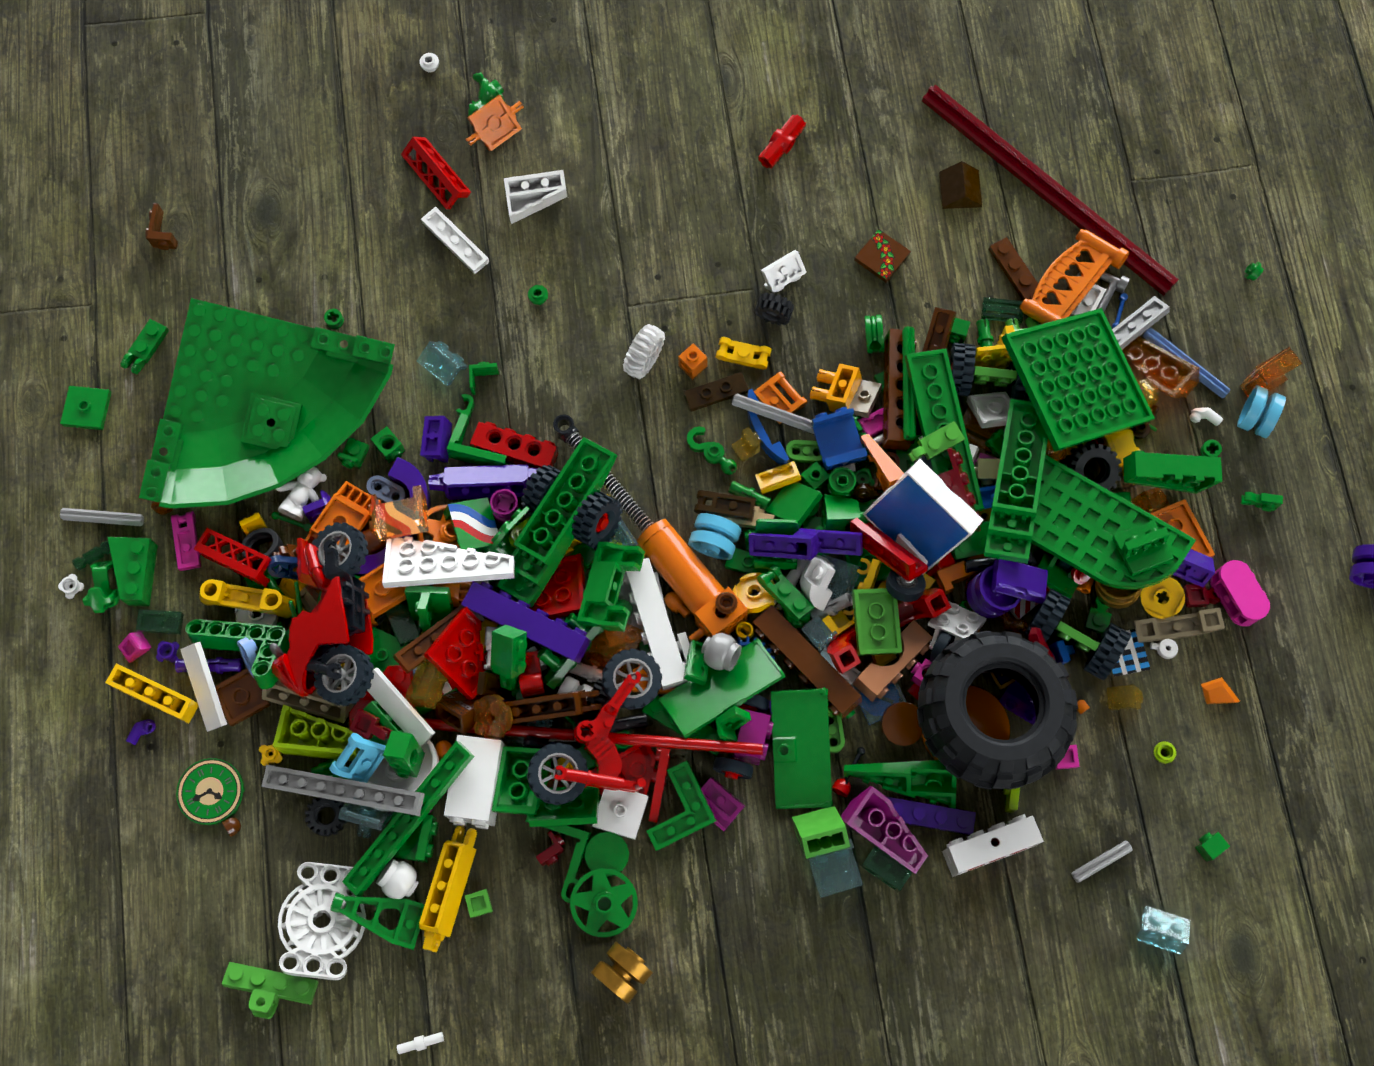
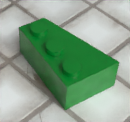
M108 537L120 600L128 606H150L158 545L150 538Z

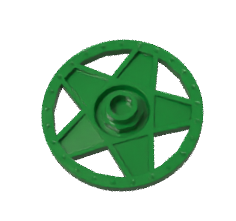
M599 868L584 874L577 881L571 893L570 909L573 919L583 931L592 936L611 937L621 933L631 924L637 912L638 898L632 882L624 874L614 869ZM605 873L619 877L625 884L611 887ZM593 876L592 891L577 893L582 883ZM632 894L633 906L628 918L621 904ZM575 905L589 911L586 926L579 919ZM606 920L619 926V928L609 932H597Z

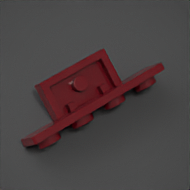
M949 448L947 451L953 469L938 474V476L955 495L960 497L975 511L974 504H976L973 493L969 492L967 484H970L967 473L962 471L960 465L963 464L962 456L959 451L956 452L953 448ZM980 525L976 528V532L981 531Z

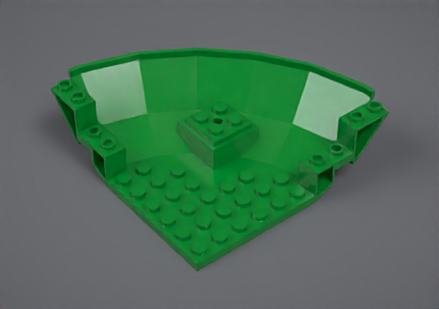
M191 298L164 416L159 421L151 459L147 460L139 498L159 502V506L165 508L229 505L279 488L326 460L364 423L392 374L393 365L391 364L395 344L359 335H347L319 327L311 328ZM341 341H347L348 346L342 348L340 346ZM268 419L275 420L273 427L267 425ZM163 447L168 450L165 456L160 454V449Z

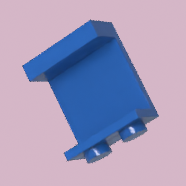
M842 407L835 410V413L829 415L821 413L816 415L815 419H812L811 425L825 471L864 461L868 456L866 448L862 447L853 418V408L847 409V407Z

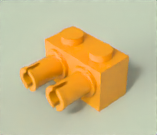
M839 364L836 373L820 369L817 374V382L831 384L829 390L813 386L810 392V399L827 402L829 410L833 412L842 407H847L848 409L862 382L860 369L844 364Z

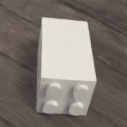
M457 735L456 741L461 742L475 757L449 787L444 816L450 819L449 822H452L453 825L466 826L467 823H472L476 828L488 829L489 826H495L497 812H492L503 746L506 745L502 740Z

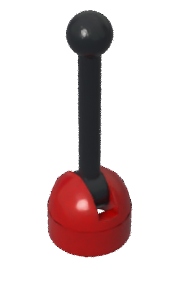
M859 747L857 749V755L852 764L858 763L860 757L865 754V748ZM851 775L848 778L837 779L832 786V791L842 797H847L851 789L850 782L848 781Z

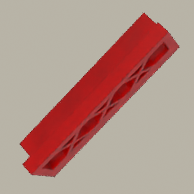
M411 138L401 155L445 209L450 210L458 198H468L471 191L427 138ZM412 149L416 151V160H413L409 155ZM422 162L427 164L428 174L422 171ZM433 176L438 177L439 187L434 185ZM445 189H448L452 194L449 201L445 199Z
M858 518L850 521V532L863 533V548L906 581L910 582L928 571V565L870 522L865 524Z
M206 528L194 547L196 552L204 558L264 587L268 585L270 579L263 575L272 560L270 557ZM210 536H214L215 544L205 546ZM230 544L231 551L222 554L221 547ZM245 551L246 558L237 561L236 554ZM262 559L263 561L258 569H253L252 562Z

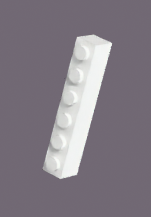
M646 558L643 559L640 572L625 571L623 580L625 585H630L631 592L628 593L631 605L636 604L638 612L634 614L637 624H642L644 632H641V637L644 645L648 644L650 652L647 654L653 656L654 661L660 666V672L662 673L661 687L664 691L680 686L688 680L683 679L685 672L683 662L650 560Z

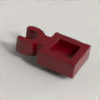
M1196 584L1183 586L1186 608L1206 607L1210 603L1217 604L1221 601L1220 598L1213 595L1215 593L1213 587L1206 590V586L1203 588Z

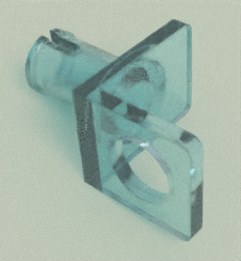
M816 616L802 627V631L818 651H821L835 640L838 634L837 631L832 633L819 616Z

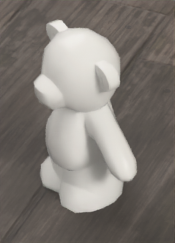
M313 467L298 476L297 481L288 482L276 488L280 492L291 490L288 497L279 506L278 511L292 519L302 521L305 514L302 507L307 504L308 498L312 503L320 500L313 488L320 482H325L327 476L322 474L318 468Z

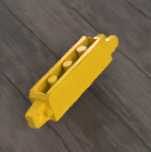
M456 826L451 841L447 840L443 844L419 922L420 929L424 930L425 940L423 949L437 952L441 941L445 937L450 938L477 850L473 848L477 835L476 830L473 828L468 829L465 835V827Z

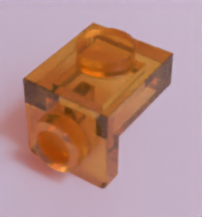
M1161 488L1143 491L1132 499V504L1148 513L1169 506L1166 495Z

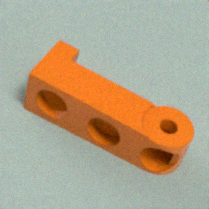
M980 554L969 559L985 558V556ZM964 561L937 571L934 578L939 588H942L946 595L952 592L954 584L973 577L982 571L966 573Z

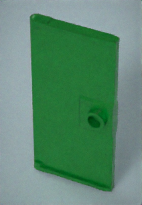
M757 638L742 648L740 657L730 672L725 669L715 670L710 667L704 686L688 680L658 698V700L684 738H687L713 722L729 708L741 706L748 699L785 678V674L764 648L761 640Z
M828 688L771 691L772 722L774 723L772 735L776 809L832 807Z

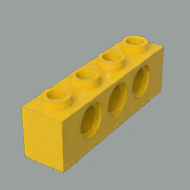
M117 663L105 682L111 687L188 724L199 707L198 703Z

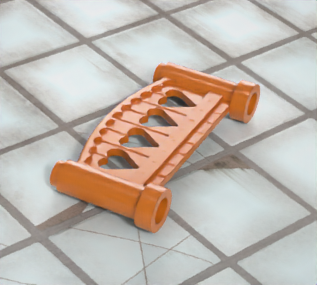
M1081 229L1075 238L1078 242L1064 251L1049 266L1039 281L1033 298L1029 300L1025 298L1019 309L1022 310V313L1040 324L1070 317L1108 267L1111 265L1119 269L1126 261L1129 251L1124 248L1119 249L1092 232ZM1081 251H1087L1093 263L1078 262L1076 257L1081 255ZM1070 265H1076L1082 277L1067 276L1065 271L1070 269ZM1059 279H1065L1071 291L1056 290L1053 286L1058 284ZM1047 293H1054L1060 305L1044 304L1042 300L1047 298Z

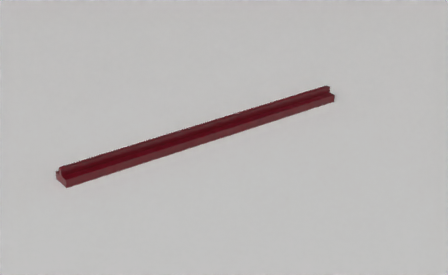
M937 85L929 87L928 92L922 97L923 103L1078 228L1088 230L1119 249L1124 248L1129 251L1124 265L1160 294L1165 296L1178 282V278Z

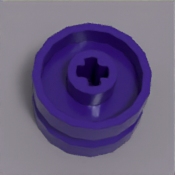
M1374 544L1356 546L1353 549L1352 562L1354 565L1350 568L1349 579L1354 584L1374 589Z
M992 565L971 579L968 583L966 594L970 607L978 615L995 619L1015 608L1021 599L992 591L994 567Z

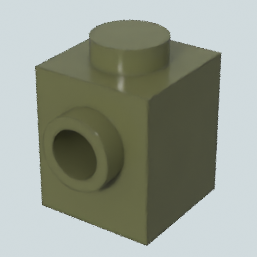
M977 459L974 468L978 485H981V487L996 485L1000 459Z

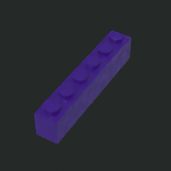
M473 581L461 605L467 606L469 610L501 626L509 625L526 631L527 639L580 664L591 642L586 637L587 633L577 627L572 630L567 627L568 623L559 618L553 621L548 618V613L537 609L535 612L529 609L530 604L520 599L518 602L511 600L512 596L500 590L498 594L492 591L493 586L483 581L481 584Z

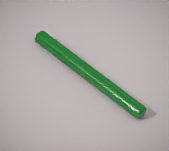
M906 326L902 331L903 432L905 440L913 441L916 438V406L904 357L906 354L915 353V329Z

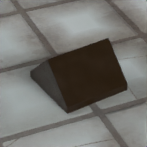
M961 161L939 172L942 209L982 207L978 169Z

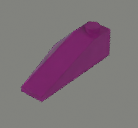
M872 786L855 797L840 816L845 825L914 874L918 872L928 857L916 837L906 826L903 818L899 816L893 807L890 799Z

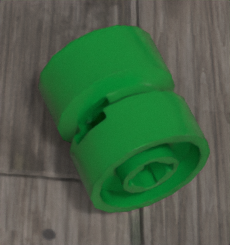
M846 467L834 469L829 476L827 485L828 495L851 498L856 485V476L853 471Z

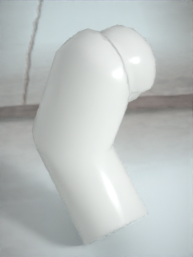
M1195 408L1189 416L1190 420L1194 423L1200 422L1201 419H1207L1215 426H1218L1223 420L1211 408Z

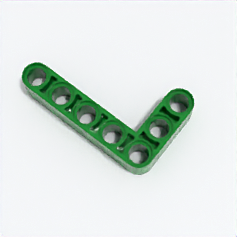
M195 619L190 621L185 627L191 643L201 642L202 648L240 651L237 641L245 637L248 640L252 639L258 648V651H256L258 654L252 665L251 672L258 687L269 689L276 684L278 678L272 673V663L277 658L269 647L272 643H276L284 654L288 653L290 648L289 638L282 626Z

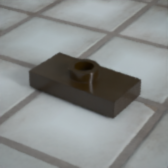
M479 672L477 694L511 698V691L501 687L500 675Z

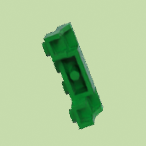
M598 542L577 622L582 626L602 627L606 631L625 632L630 611L625 606H616L625 571H641L645 551L640 546Z

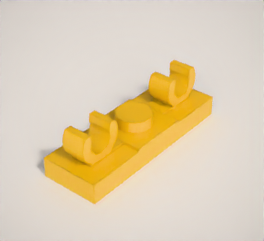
M861 558L860 561L867 564V569L864 571L857 569V572L863 575L867 574L864 582L859 583L858 589H873L882 562L874 558L872 562L866 558ZM854 610L843 611L846 615H853L852 620H854Z

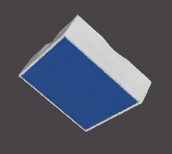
M921 459L909 468L893 486H890L863 513L875 527L895 542L898 534H902L928 561V570L972 535L983 521Z

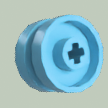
M1256 385L1241 411L1237 427L1246 431L1254 427L1256 435L1267 438L1278 422L1286 397L1274 392L1268 398V389Z
M699 514L694 524L696 531L691 533L688 545L694 550L713 558L722 560L732 559L735 551L733 543L739 540L741 534L739 525L714 514Z

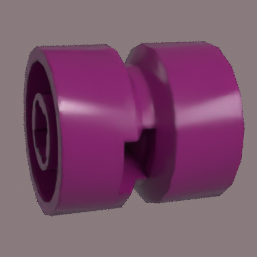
M508 489L497 490L490 499L494 519L502 525L509 521L511 516L519 509L517 496Z

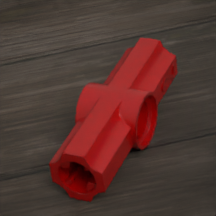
M792 115L781 129H777L773 133L769 144L758 156V160L764 167L772 169L782 155L787 154L792 149L795 139L806 127V122L801 116Z

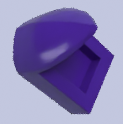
M320 490L322 499L302 507L310 523L316 521L331 499L324 490Z

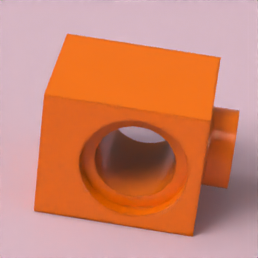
M693 343L678 356L679 367L693 380L707 367V356Z

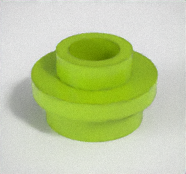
M1163 741L1154 747L1153 754L1158 762L1168 764L1175 759L1176 749L1171 743ZM1162 749L1167 751V757L1162 756Z

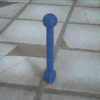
M1122 293L1119 297L1120 305L1112 329L1119 324L1124 302L1128 299L1126 293Z

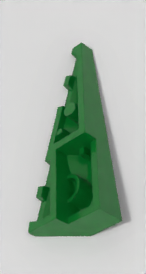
M939 760L844 765V777L848 778L851 775L862 779V782L867 784L874 782L882 785L883 789L913 798L915 796L929 799L930 803L936 804V802L948 805L949 808L956 809L957 778L945 770L946 767Z

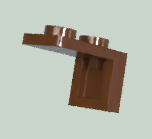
M153 203V208L149 212V228H146L145 232L146 239L152 247L161 250L177 249L178 241L170 232H160L164 212L158 203Z

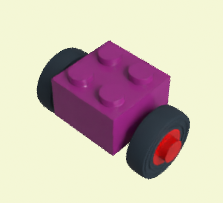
M757 694L738 707L750 712L751 720L740 727L737 742L763 744V755L734 753L731 758L716 757L713 770L724 774L726 778L734 780L738 778L751 779L753 766L748 763L759 765L760 760L765 761L769 745L765 743V739H770L774 724L770 722L771 715L763 714L768 710V699Z

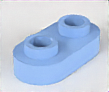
M245 637L237 641L244 663L253 676L251 668L257 656L256 651H258V648L252 639L248 640Z

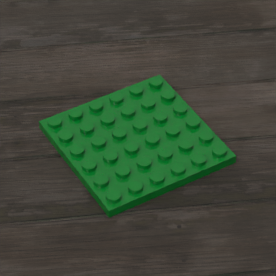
M1102 308L1011 332L1002 337V341L1054 452L1148 423L1155 419Z

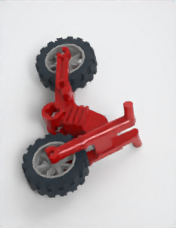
M622 650L607 662L602 672L601 682L604 688L603 691L609 697V701L600 709L593 721H582L573 731L575 741L586 746L584 750L594 760L597 766V773H592L591 770H588L585 758L573 746L562 743L546 745L537 751L528 765L527 780L530 789L537 798L548 804L560 805L577 798L586 786L634 793L646 785L644 778L630 781L618 777L622 770V761L615 744L608 738V734L620 708H627L629 710L642 708L658 695L662 685V673L660 672L659 664L654 661L653 656H649L643 650ZM630 663L640 665L636 672H632ZM624 664L627 666L628 675L618 670ZM642 668L646 671L648 677H641L639 672ZM616 674L624 678L623 682L616 684ZM640 681H648L645 690L638 684ZM635 686L640 694L631 696V690ZM585 727L588 728V735L582 737L581 729H584ZM556 757L566 759L562 766L557 764ZM552 758L554 769L545 766L544 763ZM570 762L573 766V769H568L565 767ZM544 769L550 772L551 775L542 779L541 770ZM551 779L554 782L553 789L548 788L544 782ZM561 781L566 789L556 791L558 782Z

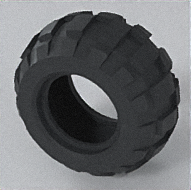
M983 631L973 633L966 638L951 643L931 663L919 688L917 719L928 750L933 757L935 756L946 767L945 770L950 774L984 789H1016L1039 780L1054 769L1065 757L1076 734L1077 697L1075 690H1072L1068 681L1069 674L1061 662L1057 663L1047 653L1049 650L1037 641L1032 643L1023 639L1020 634L1006 631L1002 633ZM981 673H999L1014 679L1023 686L1033 702L1036 717L1034 725L1027 733L1015 739L1000 740L989 737L976 728L967 712L966 695L970 684Z

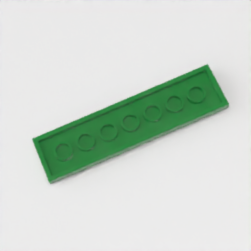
M947 349L906 354L904 358L922 436L924 438L955 421L965 440L952 448L956 452L959 451L962 456L963 464L960 465L962 471L966 472L970 484H967L969 492L973 493L976 504H974L975 512L982 511L984 506ZM947 450L930 459L932 471L937 475L953 469Z

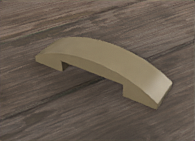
M1220 607L1165 619L1149 618L1134 621L1138 643L1158 642L1164 639H1180L1225 629Z

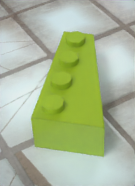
M283 704L273 747L282 754L337 759L349 743L348 738L354 732L348 728L332 724L324 719L316 718ZM355 748L347 761H353L360 749Z

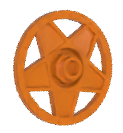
M447 504L429 509L422 517L428 525L429 531L426 533L433 537L432 541L457 545L459 548L451 519L445 520L444 514L440 521L427 519L433 513L445 510ZM423 532L417 533L418 541L423 542Z

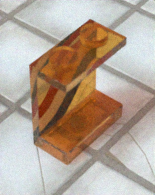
M1288 347L1256 366L1240 387L1248 397L1256 385L1266 388L1270 392L1288 380L1285 374L1300 366L1302 362L1292 349Z
M421 485L413 486L412 498L380 504L376 495H371V504L368 505L372 521H369L371 533H375L378 541L429 531L427 497Z

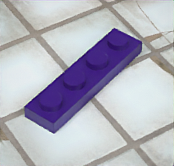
M887 797L892 802L899 816L903 818L905 824L965 835L973 833L975 812Z

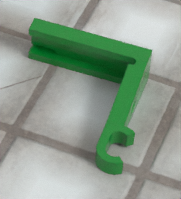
M462 394L464 402L468 401L469 404L465 410L460 408L456 410L460 417L447 446L449 458L480 466L509 465L506 462V455L462 445L474 408L473 397L469 394Z
M527 815L525 822L529 823V815ZM569 825L541 826L580 839V843H576L561 892L562 899L570 903L567 890L570 883L576 884L578 881L576 877L591 832Z

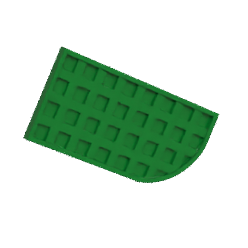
M1045 455L1031 543L1101 584L1118 589L1150 587L1166 580L1178 570L1196 542V539ZM1154 520L1159 529L1167 528L1170 535L1166 543L1174 559L1164 565L1131 576L1112 538L1116 534Z

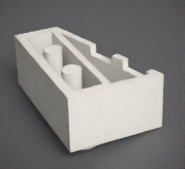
M563 170L504 178L511 224L567 197Z

